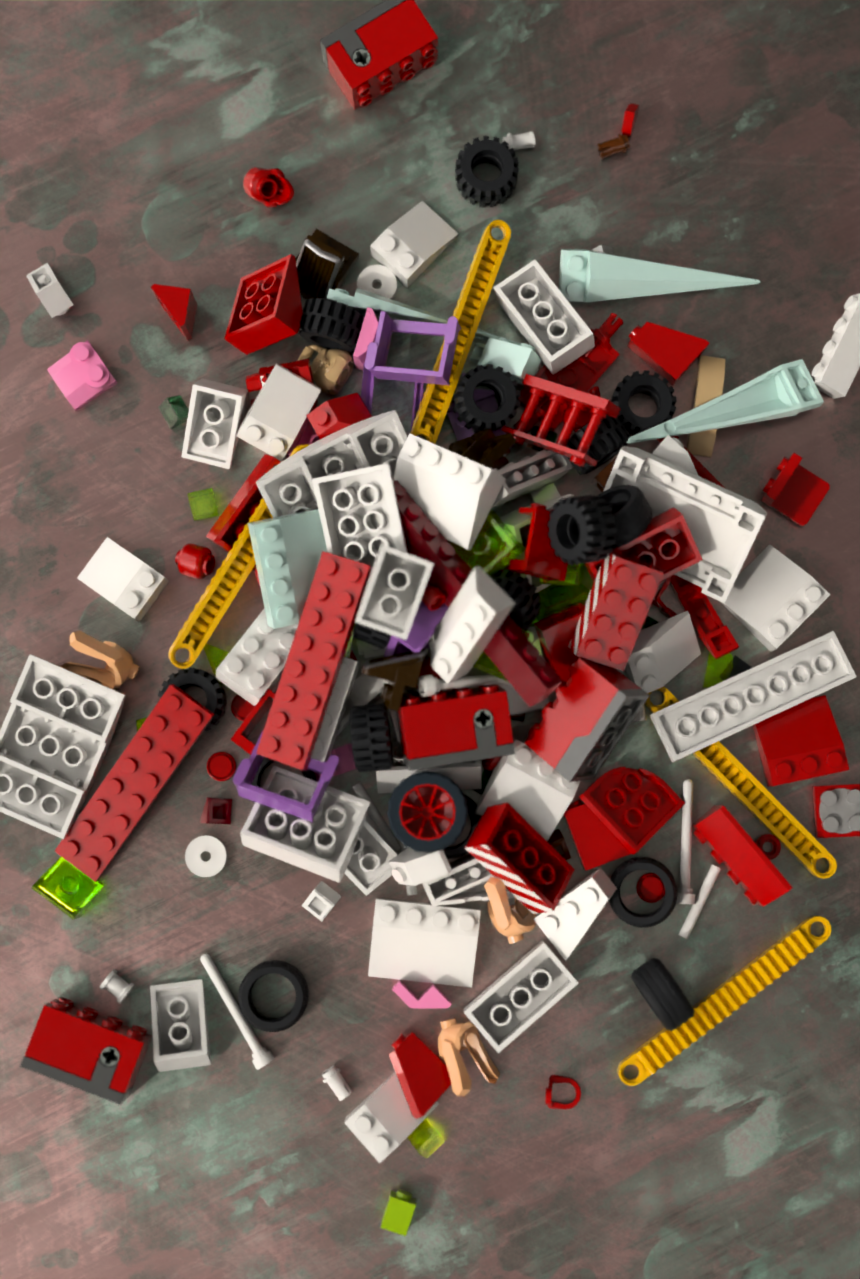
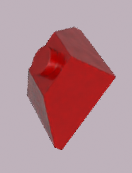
M357 392L327 400L306 415L320 439L352 424L373 417Z

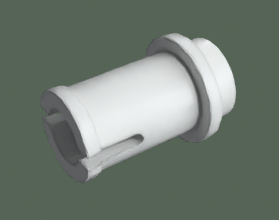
M533 131L516 135L507 133V136H504L502 139L503 142L505 141L509 144L508 150L512 148L513 150L535 148Z
M333 1065L322 1073L323 1082H327L338 1097V1100L342 1101L353 1090L340 1074L341 1069Z

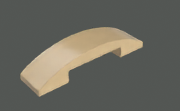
M700 355L694 408L722 395L725 359ZM717 429L690 433L688 435L687 449L695 456L711 458Z

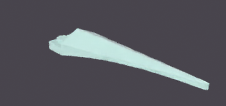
M561 249L558 289L568 302L587 303L759 284L760 281L753 278L663 264L587 249Z
M329 288L326 298L345 304L358 311L364 317L367 307L374 310L378 319L380 318L381 311H384L391 319L443 324H447L448 318L359 288L356 289L354 297L350 296L346 290L340 288L333 290ZM477 329L474 338L488 341L489 338L499 340L501 336ZM510 340L513 344L521 345V343Z
M803 359L779 365L701 406L631 436L626 443L631 444L666 438L667 435L672 437L796 416L800 412L820 407L824 401Z

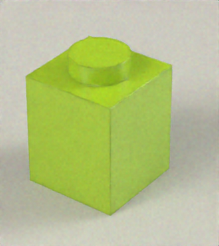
M400 1189L397 1192L391 1191L381 1221V1228L403 1236L407 1235L416 1207V1199L412 1198L413 1194Z

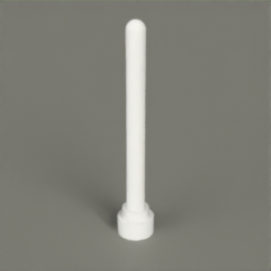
M503 674L461 677L449 684L443 679L433 677V675H421L418 679V690L422 697L435 695L439 690L510 683Z
M686 779L683 782V801L685 804L682 806L680 888H677L676 904L695 905V894H693V889L690 888L693 781Z
M203 954L201 962L253 1051L252 1062L258 1070L273 1061L275 1057L270 1050L267 1051L266 1047L261 1046L209 954Z

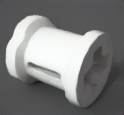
M114 969L99 988L102 990L106 989L121 1004L132 991L135 984H129Z

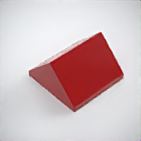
M159 284L152 285L151 289L160 305L188 341L192 339L197 302L191 289Z

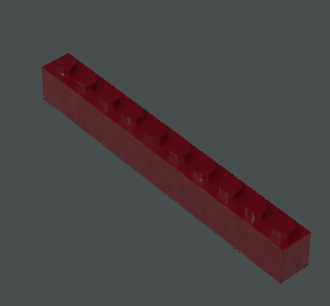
M395 480L393 484L408 554L434 563L427 582L430 586L439 588L446 596L445 604L449 608L472 570L425 515L421 507L406 492L405 488ZM507 615L483 651L531 708L545 700L563 680L525 636L521 628Z

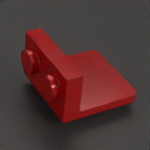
M793 453L789 458L784 456L776 468L779 471L775 479L770 478L762 490L766 493L761 501L798 525L805 526L829 491L830 485L799 465L802 457Z

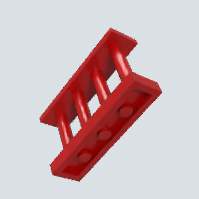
M526 374L522 383L530 388L529 393L531 396L516 430L503 426L502 431L506 434L511 433L516 440L515 443L523 446V443L526 442L569 457L570 462L584 467L585 463L596 466L597 461L588 456L587 452L602 418L605 419L607 415L617 418L620 408L608 399ZM545 395L549 396L551 403L536 436L525 433L540 398L543 399ZM565 402L570 403L572 408L557 442L547 441L546 437L560 406L564 405ZM585 409L591 410L593 415L578 449L574 450L566 447L581 412H584Z

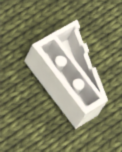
M469 854L449 863L452 872L422 883L431 905L440 906L460 904L468 901H489L484 886L494 876ZM506 889L508 899L515 898L514 895Z
M599 868L564 893L554 912L538 913L534 918V921L565 961L575 951L617 888L602 868Z

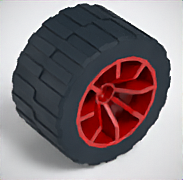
M421 772L410 775L395 787L388 802L387 817L395 837L403 845L418 852L430 853L445 849L460 837L466 826L468 807L464 794L452 779L436 772Z

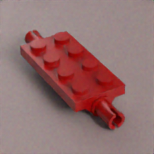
M611 313L599 329H590L594 335V348L554 375L544 364L535 374V377L587 393L620 356V353L611 346L610 338L624 324L623 320L620 317L616 320L617 315ZM527 386L521 390V396L518 398V401H521L520 403L524 407H526L531 396L529 393L530 388ZM545 395L543 399L540 398L525 433H528L538 421H543L551 403L549 396ZM566 402L560 406L550 428L553 431L563 422L562 413L567 408ZM520 419L518 420V422H517L516 424L513 425V428H514L515 430H516V427H517V425H518Z

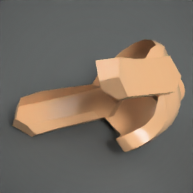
M75 631L69 636L70 645L76 651L103 660L107 664L105 669L90 665L67 662L61 665L62 668L113 690L119 689L127 678L135 679L140 666L134 664L131 654L118 644L109 641L101 642L83 631Z
M491 877L484 886L490 900L487 902L490 919L497 931L506 936L510 944L524 939L523 933L532 931L535 928L536 922L534 918L536 914H532L516 897L514 898L515 905L509 906L505 884L501 879Z
M456 1018L440 1022L442 1030L438 1036L440 1060L448 1068L453 1092L458 1096H466L471 1090V1079L460 1054L464 1049L469 1050L484 1078L488 1082L495 1084L500 1072L483 1046L479 1030L472 1022L457 1023Z

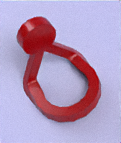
M671 576L665 580L657 592L655 600L652 601V604L661 609L660 612L667 618L677 615L660 599V596L670 584Z
M550 1076L545 1104L548 1105V1108L565 1110L575 1107L581 1098V1088L578 1082L566 1076ZM569 1083L574 1086L576 1090L575 1099L568 1104L552 1102L553 1084Z

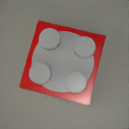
M860 784L812 786L816 838L860 836Z

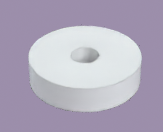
M371 265L360 273L357 280V288L393 300L397 292V280L394 273L388 267ZM378 282L382 286L379 289H375L373 284Z
M204 835L195 838L189 843L185 852L187 867L192 873L200 877H211L218 874L227 863V849L224 843L214 836ZM208 851L211 854L209 861L202 859L203 852Z

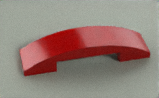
M672 575L670 585L684 612H689L693 628L712 656L718 659L738 649L739 645L727 625H723L707 596L701 593L702 588L681 577Z

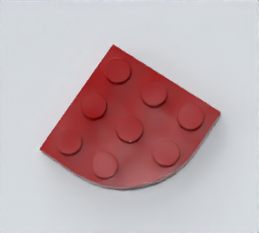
M625 766L614 768L604 773L579 796L632 855L637 853L685 804L670 786L656 774L646 769L626 768Z

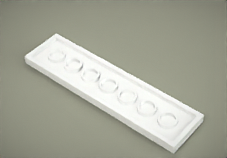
M832 631L651 714L650 717L673 763L857 676L835 632Z

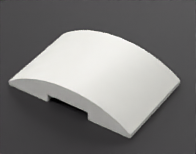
M395 410L370 417L336 431L303 448L264 474L256 481V484L273 518L318 509L312 481L314 478L389 463L392 479L394 480L397 459L407 439L406 432Z
M29 654L9 701L11 706L0 729V812L65 839L103 763L126 695Z

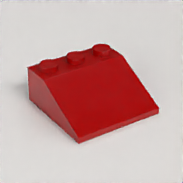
M290 254L240 279L224 339L246 355L293 336L300 329L303 310L294 255Z
M826 695L808 699L753 725L767 787L850 770L844 744Z

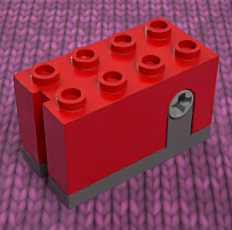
M385 0L320 39L323 62L354 110L359 107L364 108L368 106L375 97L380 94H388L394 89L395 85L402 81L407 82L411 80L418 71L423 68L425 70L431 68L438 60V50L436 48L438 47V36L414 0Z
M499 685L479 686V688L473 689L457 688L453 689V692L447 693L439 690L435 695L428 697H417L416 693L402 696L399 711H396L403 762L407 765L409 771L515 754L514 743H512L513 735L507 691Z
M59 997V1000L55 999L51 1003L45 1004L20 1067L121 1105L132 1092L152 1035L147 1034L148 1030L141 1026L133 1025L131 1028L123 1025V1020L117 1017L108 1016V1018L99 1016V1011L86 1006L81 1009L73 1006L74 1001L67 998Z

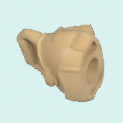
M314 344L305 346L298 360L308 358L310 360L312 354L316 351L318 355L311 364L316 386L321 388L323 393L338 394L354 367V359L350 353L340 349L327 350V348Z

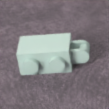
M500 337L499 340L489 338L486 344L476 343L469 360L483 367L487 364H492L495 369L500 366L504 368L502 371L504 374L507 372L512 374L510 377L512 382L516 380L518 384L524 385L522 382L525 375H535L541 358L531 345L526 343L516 345L512 341Z

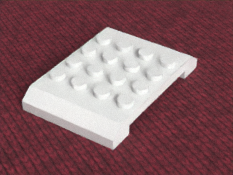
M623 446L619 451L604 491L621 485L635 486L643 492L651 507L652 518L673 507L683 514L703 560L674 575L702 587L701 593L725 603L766 518L767 512L758 503L635 447Z

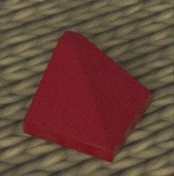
M207 797L200 823L231 825L232 799Z

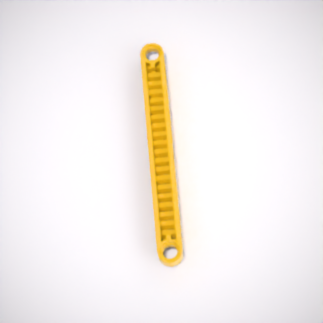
M494 220L485 228L473 257V262L470 265L467 279L463 284L464 287L460 292V298L456 303L457 306L453 312V316L458 319L461 330L457 337L449 379L450 386L427 383L426 391L423 394V399L419 404L420 407L412 424L410 434L424 436L428 442L436 444L511 237V229L503 220ZM492 228L501 229L503 232L502 240L493 238L491 234ZM444 339L436 358L437 361L433 366V371H439Z
M309 444L296 446L290 456L309 446ZM263 498L259 506L256 507L254 514L249 518L248 523L273 518ZM248 523L244 526V530L239 534L238 540L234 542L233 548L228 552L226 559L223 560L221 567L218 568L216 575L211 579V583L206 587L205 593L201 595L200 601L195 605L194 610L190 613L188 620L185 621L183 628L178 632V636L169 649V660L177 668L186 669L194 664L256 564ZM185 648L189 651V657L186 661L178 662L176 660L175 654L178 649Z
M661 687L657 691L664 695L663 703L661 705H654L650 701L649 696L645 705L652 713H655L679 702V700L667 688ZM719 741L693 753L716 779L812 875L823 879L834 875L837 869L835 858ZM820 858H825L829 862V869L825 873H820L816 869V862Z
M816 915L807 918L693 1005L694 1016L691 1019H688V1021L672 1031L663 1028L624 1058L617 1068L620 1080L626 1085L636 1086L650 1075L655 1074L659 1068L664 1067L676 1055L681 1054L693 1042L698 1041L701 1036H704L718 1023H721L732 1012L738 1010L750 998L755 997L767 985L772 984L784 972L789 971L792 966L798 964L809 953L815 951L831 935L832 930L829 921L824 917ZM816 921L821 922L824 926V931L820 936H814L810 931L811 925ZM630 1064L636 1065L638 1068V1075L633 1079H628L624 1076V1069Z

